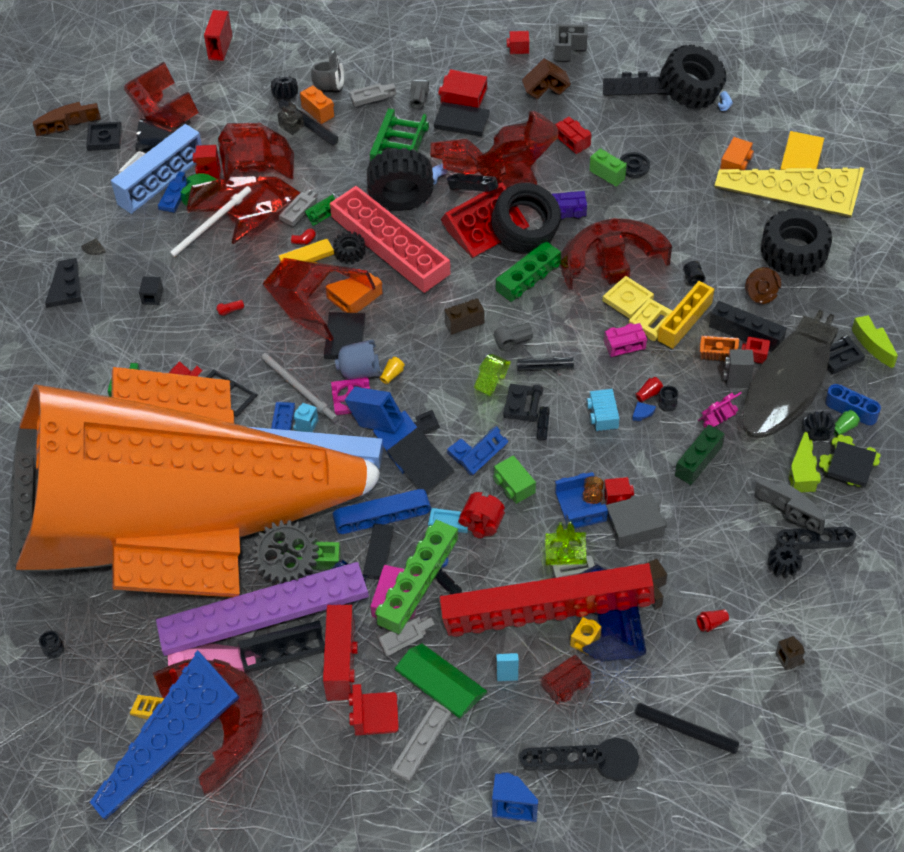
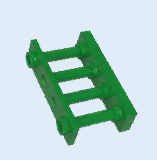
M388 108L370 151V161L376 155L382 154L384 149L407 148V150L413 149L418 152L423 136L429 129L427 115L423 114L420 122L398 119L395 116V109ZM393 126L417 128L416 134L393 130ZM398 137L410 139L413 142L411 145L390 142L388 139Z

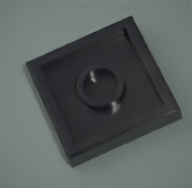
M89 123L86 143L87 151L121 149L122 123Z
M838 441L827 476L866 487L877 452Z

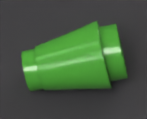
M852 410L844 411L835 423L834 435L838 437V435H842L858 426V422H860L858 415Z

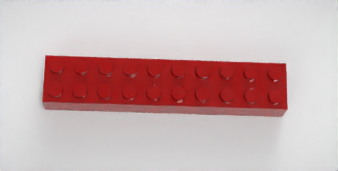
M645 563L440 596L442 619L448 636L458 637L470 632L482 633L484 630L489 629L502 630L508 626L522 627L527 623L533 622L541 624L547 620H564L571 616L584 617L590 613L604 614L609 612V610L618 609L623 611L635 606L647 607L654 604L655 599L650 565Z

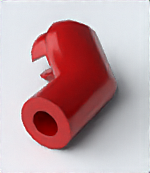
M307 229L300 236L292 235L291 244H309L316 236L315 230Z
M242 300L227 304L220 303L217 305L216 310L219 315L225 316L243 309L244 303Z

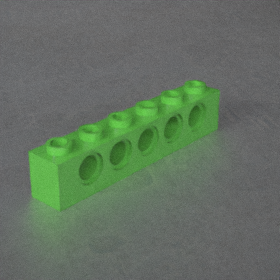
M437 519L432 526L430 525L427 528L423 541L420 540L416 546L415 554L413 557L410 556L408 558L405 570L398 574L396 584L386 594V600L377 607L375 613L377 625L400 635L458 541V528Z

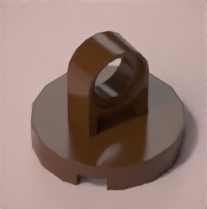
M767 267L755 269L750 273L745 283L748 297L760 304H766L777 297L779 288L781 289L780 276L777 272Z

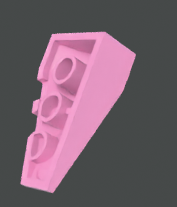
M208 643L168 655V671L172 682H176L183 673L182 670L185 666H188L197 650L220 675L244 672L238 647ZM256 657L246 658L247 665L256 664Z

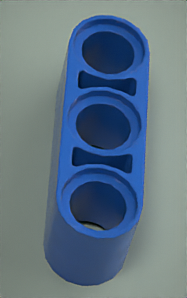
M833 384L828 388L825 403L829 408L842 414L844 411L852 410L858 415L860 422L866 425H874L877 422L881 410V405L877 401L839 384Z

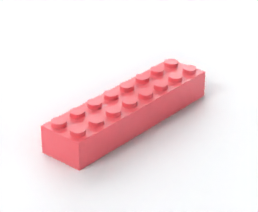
M353 187L330 203L331 217L347 231H351V234L353 232H357V235L360 234L369 249L423 293L450 275V260L359 187Z

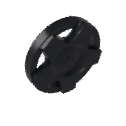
M629 152L620 157V160L626 163L625 176L637 179L649 172L650 161L644 154Z

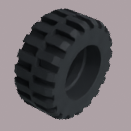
M683 45L675 48L668 56L661 69L660 81L663 89H665V93L670 95L673 101L679 102L682 106L686 105L688 108L695 107L697 109L702 108V106L704 108L716 100L727 79L726 70L723 68L722 61H719L718 57L713 55L710 50H705L701 46ZM687 73L694 75V76L697 77L699 80L692 78V77H691L690 75H688Z
M393 148L391 151H383L382 154L376 155L367 167V191L369 196L389 210L398 209V211H403V209L410 210L415 206L419 207L433 193L432 165L428 158L420 152L417 153L416 150Z
M803 209L780 211L778 214L770 217L765 224L761 241L762 256L778 272L782 271L786 275L794 274V276H800V274L808 275L811 271L815 272L823 267L828 259L832 243V231L825 220L822 221L818 214L814 215L809 210L808 212L803 211ZM799 239L806 242L808 245L797 246L790 244L785 240Z

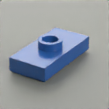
M276 402L271 429L291 431L295 403Z

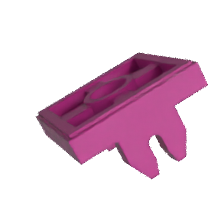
M368 378L331 382L336 415L352 413L348 406L340 402H345L346 397L355 386L370 389ZM348 387V392L345 395L338 396L341 389Z

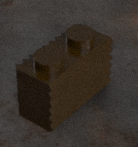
M478 298L468 302L465 301V303L449 307L448 309L445 308L444 310L445 325L451 335L485 323L484 308Z

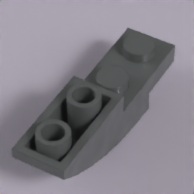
M762 478L757 480L755 497L785 510V518L819 534L823 533L826 518L808 497L782 481L777 486Z

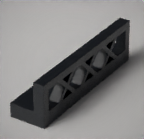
M320 621L238 641V653L244 672L249 673L324 653L325 643L321 635L322 627ZM316 639L320 647L316 648L306 646L309 641ZM293 645L300 648L294 654L286 651L289 646ZM270 651L280 653L275 659L266 657ZM251 656L259 658L256 664L247 665L246 658Z

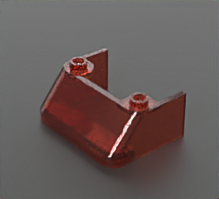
M165 62L129 81L124 86L128 97L148 121L169 127H177L182 122L199 113L189 92L184 93L160 108L156 105L163 98L162 90L175 83Z

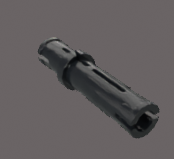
M553 356V358L517 359L518 371L574 369V357L557 358V356Z

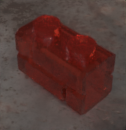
M574 655L541 678V686L556 704L562 700L567 702L572 698L575 691L578 689L584 690L590 684L591 671L582 663L577 655Z

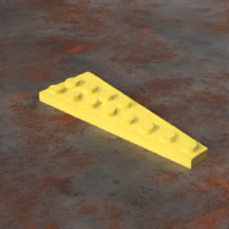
M864 168L722 169L718 171L715 188L851 218Z

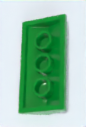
M423 643L410 648L395 667V671L458 718H462L487 694L486 689Z

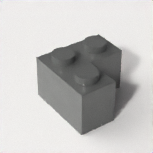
M556 24L555 60L571 61V50H587L588 25Z

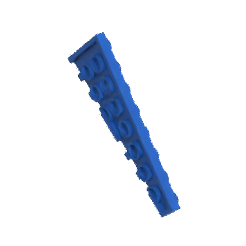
M198 650L194 653L195 656L188 666L184 667L183 673L176 683L172 684L169 693L162 703L158 704L141 728V732L136 740L129 745V750L121 761L117 762L116 768L107 781L103 782L91 799V805L103 819L106 820L240 698Z

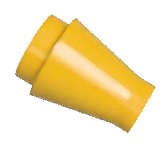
M392 357V359L388 360L379 379L388 385L404 371L405 364L399 358Z

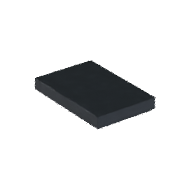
M442 102L434 122V129L482 136L490 110Z
M329 312L324 359H338V353L343 346L363 341L365 313Z
M418 427L387 450L418 489H424L426 493L454 473V469Z

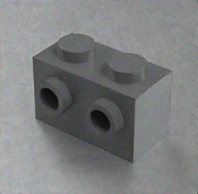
M736 349L729 351V356L725 357V369H723V380H726L727 388H750L754 368L753 350Z

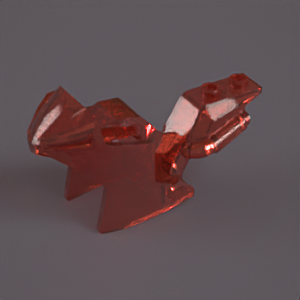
M529 111L527 122L501 128L494 137V145L486 153H482L468 139L431 142L430 155L433 158L442 159L443 169L465 175L479 172L483 176L496 177L498 184L503 182L506 188L517 183H533L537 185V179L531 166L558 138L559 131L557 126L545 116L536 111Z

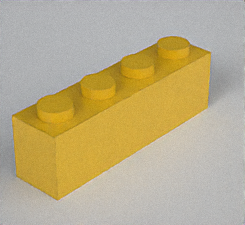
M698 281L659 326L657 341L674 349L712 304L714 288Z

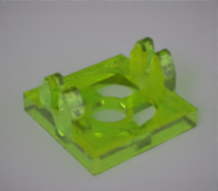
M559 522L556 527V533H546V565L587 564L586 532H575L574 525L571 522H568L567 530H564L563 523ZM569 541H577L581 546L573 547L569 544ZM555 542H563L559 547H551ZM564 548H568V552L565 553Z

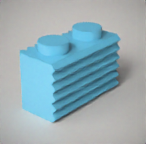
M613 389L590 391L589 398H586L587 408L592 411L590 413L591 425L595 424L596 431L618 429L619 413Z

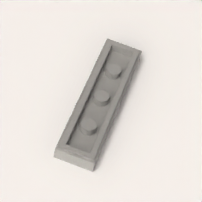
M434 701L390 770L391 774L410 784L453 713Z

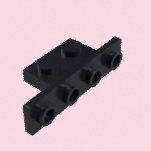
M625 71L622 74H618V78H603L604 95L665 93V89L661 85L660 76H651L648 71H638V74Z

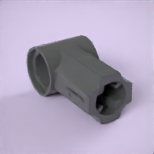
M412 79L409 102L410 106L414 109H420L424 106L425 97L429 92V80Z
M524 323L511 328L507 326L498 327L494 331V337L502 350H509L514 347L515 343L533 338L531 325Z

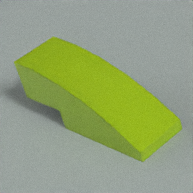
M869 315L855 318L852 331L858 341L880 362L893 368L898 355L884 328L876 329Z

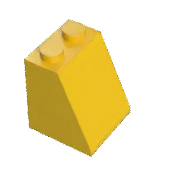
M790 131L780 170H786V168L817 169L824 138Z

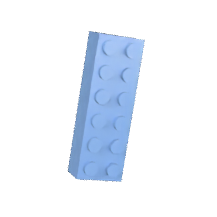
M184 124L111 180L117 205L132 214L167 187L172 179H176L179 171L186 172L196 163H193V153L196 152V146L202 145L200 133Z

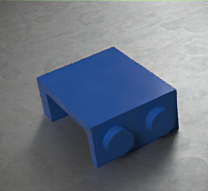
M593 472L582 473L578 476L561 478L555 481V494L568 530L607 521L608 510L606 505H601L594 486Z

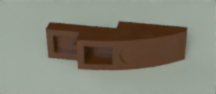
M76 102L42 115L33 121V127L36 136L67 131L70 125L100 120L101 116L97 103L81 106L80 102Z

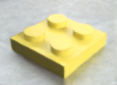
M625 276L603 295L602 301L631 319L649 298H654V294Z

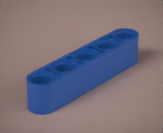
M417 489L336 509L332 516L337 533L347 534L372 528L374 523L389 524L425 515L431 511V505L424 489Z

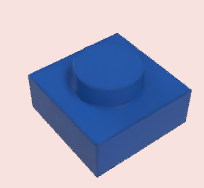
M459 439L447 449V454L461 465L458 460L472 447L463 439Z

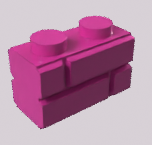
M629 323L625 327H613L604 331V344L610 357L646 349L647 337L640 323Z

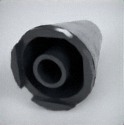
M140 118L135 151L149 152L175 131Z

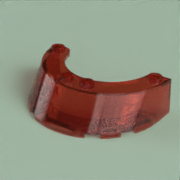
M613 218L603 220L584 228L567 242L561 254V272L568 289H573V275L580 273L585 268V256L589 247L594 242L603 239H630L643 250L646 256L661 254L666 266L670 265L672 245L666 236L646 223L631 219Z
M192 659L177 662L153 673L162 698L167 696L172 684L176 683L183 673L182 670L185 666H188ZM218 659L207 661L240 698L218 717L223 726L224 741L223 746L213 752L215 761L198 777L205 795L213 792L226 782L248 754L259 735L263 715L261 699L252 680L242 670L239 671L231 666L230 663Z

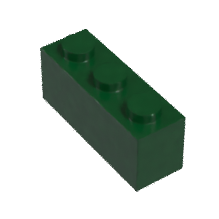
M708 424L677 462L675 477L692 485L723 447L725 433Z

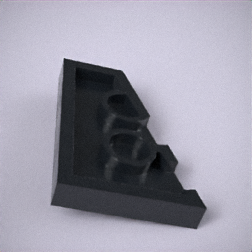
M77 258L58 262L45 301L46 308L82 302Z

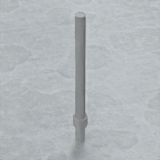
M267 353L261 356L262 360L316 406L318 412L326 415L333 422L337 421L338 416L330 410L328 404L324 401L321 402Z

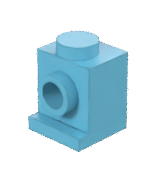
M302 403L295 411L294 420L296 423L293 429L302 432H313L319 421L317 407Z

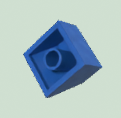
M507 772L495 774L492 817L537 822L538 799L518 776Z

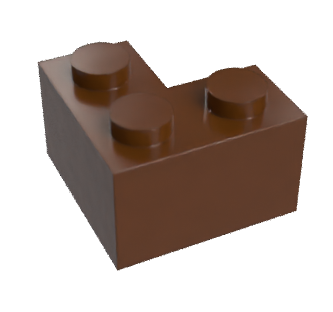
M545 58L522 79L526 92L536 99H539L548 89L560 95L571 85L566 71Z

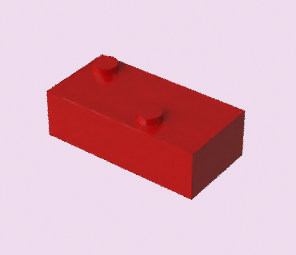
M327 605L323 670L327 701L349 700V693H353L352 685L355 682L354 654H358V642H355L353 606Z

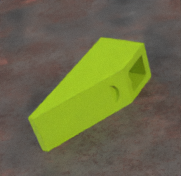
M804 432L789 473L790 486L801 493L816 492L817 485L821 481L820 473L816 471L817 459L812 454L813 442L809 440L807 432Z

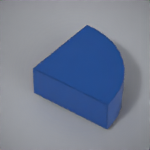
M637 402L632 420L642 421L644 418L651 417L655 413L656 406Z

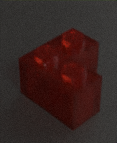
M620 231L599 235V240L596 244L598 254L595 256L597 265L601 267L603 278L607 279L609 285L618 283L625 276L630 278L631 268L624 256L625 241Z

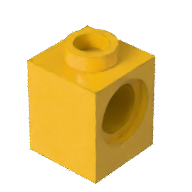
M582 617L571 635L570 646L589 655L601 636L602 626L592 619L588 620ZM584 633H589V634H591V635H590V636H585V635H583V634H584Z

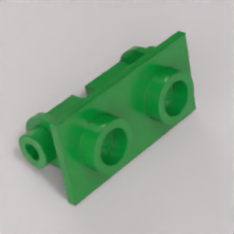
M333 194L305 210L312 226L331 216L330 203L335 200Z

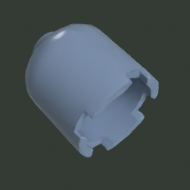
M374 340L345 345L340 349L338 359H335L336 369L340 370L346 379L380 376L378 372L380 371L378 354L374 355L373 347H376Z

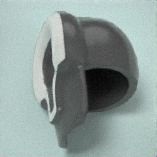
M332 49L333 52L329 54V62H319L312 66V82L321 91H340L343 87L344 68L338 59V55H336L335 49Z

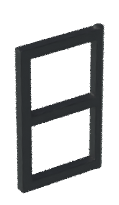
M213 369L205 378H213L216 375L224 380H230V391L236 386L251 395L236 411L233 410L234 417L237 418L258 394Z

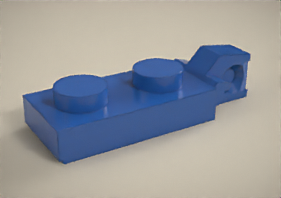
M179 171L176 179L171 180L158 204L159 210L176 212L182 200L180 191L187 186L185 172Z

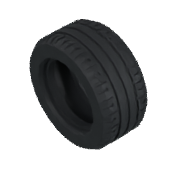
M517 183L507 187L498 197L492 212L491 225L497 238L505 246L519 252L530 253L539 245L551 242L561 222V209L556 198L545 188L533 183ZM519 205L529 206L541 216L543 226L536 230L522 229L511 220L509 209Z

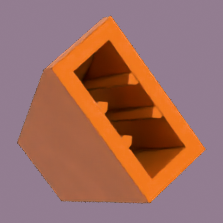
M371 273L325 286L327 299L345 313H358L383 294L382 281Z

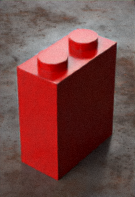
M212 11L204 33L208 60L224 61L233 36L228 11Z
M450 69L448 75L444 77L443 86L439 88L438 95L441 97V103L446 102L479 108L488 89L487 76Z

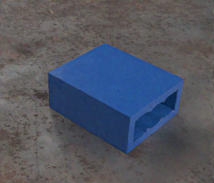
M354 387L345 399L359 427L395 433L404 421V417L390 392Z

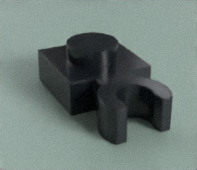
M433 410L415 417L416 422L414 424L424 435L440 428Z

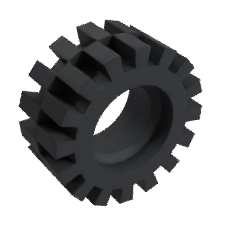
M348 231V234L343 232L342 236L337 235L333 242L334 256L341 263L345 261V264H348V262L354 264V261L359 262V258H364L363 255H365L366 251L365 241L363 237L361 238L360 234L357 235V232H353V234H351V231ZM347 246H354V247H355V248L349 249V250L344 249V248L347 247Z

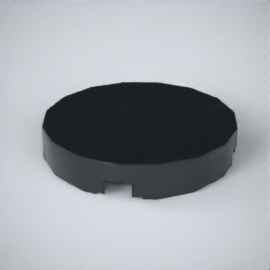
M611 738L599 745L605 750L606 754L605 764L597 768L603 777L619 782L627 780L635 774L638 768L639 755L632 743L621 738ZM598 753L595 755V761L598 760Z

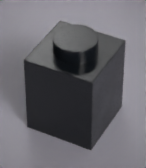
M143 276L139 290L141 303L145 305H160L163 293L161 277Z

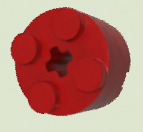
M474 492L470 494L458 522L462 526L468 527V530L477 538L481 539L484 536H492L496 534L505 515V507L499 499L490 494L486 497L482 496L483 492Z

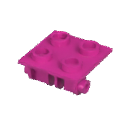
M739 392L736 395L731 393L720 402L717 401L710 405L708 409L701 413L703 416L698 419V422L703 419L705 428L708 424L715 427L736 415L738 408L736 405H732L731 402L742 393Z

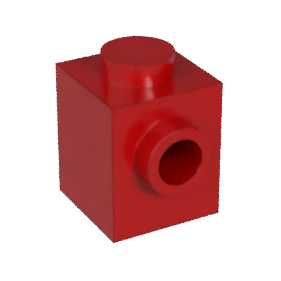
M509 31V38H506L507 48H510V54H529V31Z
M628 477L604 480L606 505L631 499V496H634L633 484H629Z

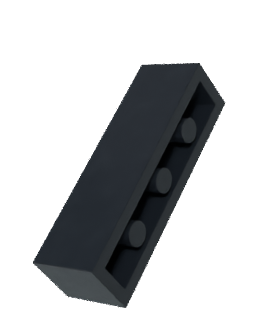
M718 301L712 310L709 322L710 328L747 342L748 337L770 340L768 351L774 354L778 353L784 343L787 327Z

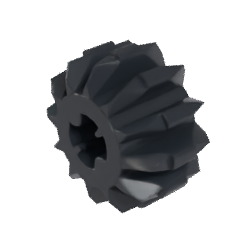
M279 76V78H274L271 81L270 86L273 97L290 99V97H295L298 94L297 81L291 76Z
M815 410L813 414L808 413L806 417H803L802 421L803 433L807 432L809 439H813V441H822L824 438L829 439L830 436L834 435L835 420L830 413H825L824 410L821 412Z
M785 543L781 547L776 544L774 549L769 551L767 564L770 566L771 572H777V577L781 574L785 578L789 574L794 577L797 571L801 570L803 556L799 555V549H793V544L789 547Z

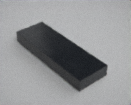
M374 523L363 578L380 579L383 567L387 565L394 531L393 525Z

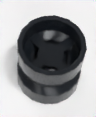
M698 261L688 262L683 267L690 286H695L698 281L702 283L705 281L706 277Z
M668 385L660 389L658 405L665 412H671L677 407L679 392L674 386Z
M46 631L40 636L39 644L47 658L55 659L62 655L64 645L57 632Z

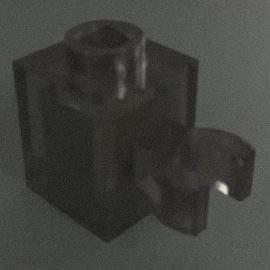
M291 101L288 107L283 106L282 110L277 114L279 126L291 135H294L304 127L303 114L296 110V105Z

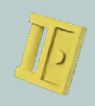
M649 298L633 315L629 323H640L645 335L650 340L656 341L659 326L670 315L672 310ZM660 315H663L664 318L652 329L650 326Z

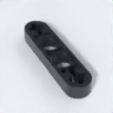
M458 173L447 178L449 187L454 189L489 192L497 189L499 186L496 177Z
M826 527L822 534L808 528L785 529L777 534L776 544L780 547L783 543L787 547L793 544L794 550L844 548L854 544L856 533L850 527ZM824 534L829 535L832 540L824 541L820 536ZM804 535L809 536L811 541L804 542L800 537Z
M598 745L526 748L520 753L519 757L521 766L529 771L599 768L606 762L605 750ZM571 753H577L580 755V759L577 762H570L568 756ZM583 753H586L587 761H584ZM594 753L599 755L596 761L593 759ZM541 754H542L541 757H542L543 763H540V762H539V759H540V758H539V755H541ZM549 754H556L558 759L554 763H548L546 757ZM532 755V763H527L526 759Z

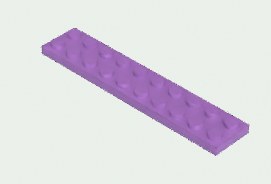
M351 563L299 578L298 581L292 580L291 582L274 585L156 619L162 652L164 656L326 610L327 605H343L369 597L359 563Z

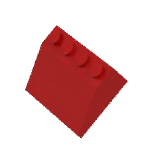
M503 182L498 184L497 189L475 196L446 212L441 218L448 233L472 258L501 243L493 231L491 216L498 197L506 189ZM518 206L509 209L511 220L522 229L529 227Z

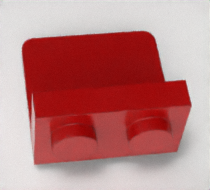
M361 684L352 685L353 693H349V706H353V713H349L350 726H354L355 736L398 732L397 694L395 692L362 694Z

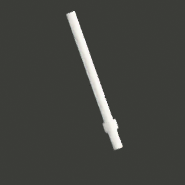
M246 186L238 194L235 193L227 204L171 250L170 254L173 257L177 256L235 205L238 206L243 201L242 199L252 190Z

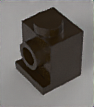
M794 636L778 642L775 654L785 671L805 663L803 659L804 647Z

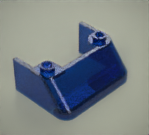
M597 564L579 574L607 569ZM638 606L630 607L623 611L616 609L609 610V612L604 614H598L599 625L602 626L601 639L582 648L583 652L603 662L636 659L645 655L646 645Z

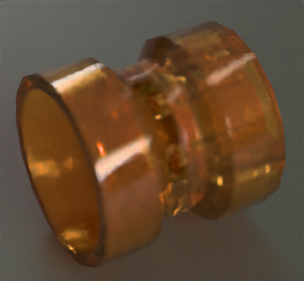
M592 476L584 480L583 500L585 502L598 504L602 501L604 481L601 478Z

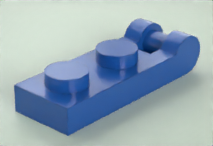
M495 426L458 461L469 475H473L508 443V440L500 434V429Z

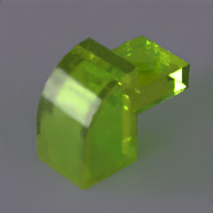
M495 354L487 355L478 369L480 373L473 388L492 395L499 378L504 379L511 361Z

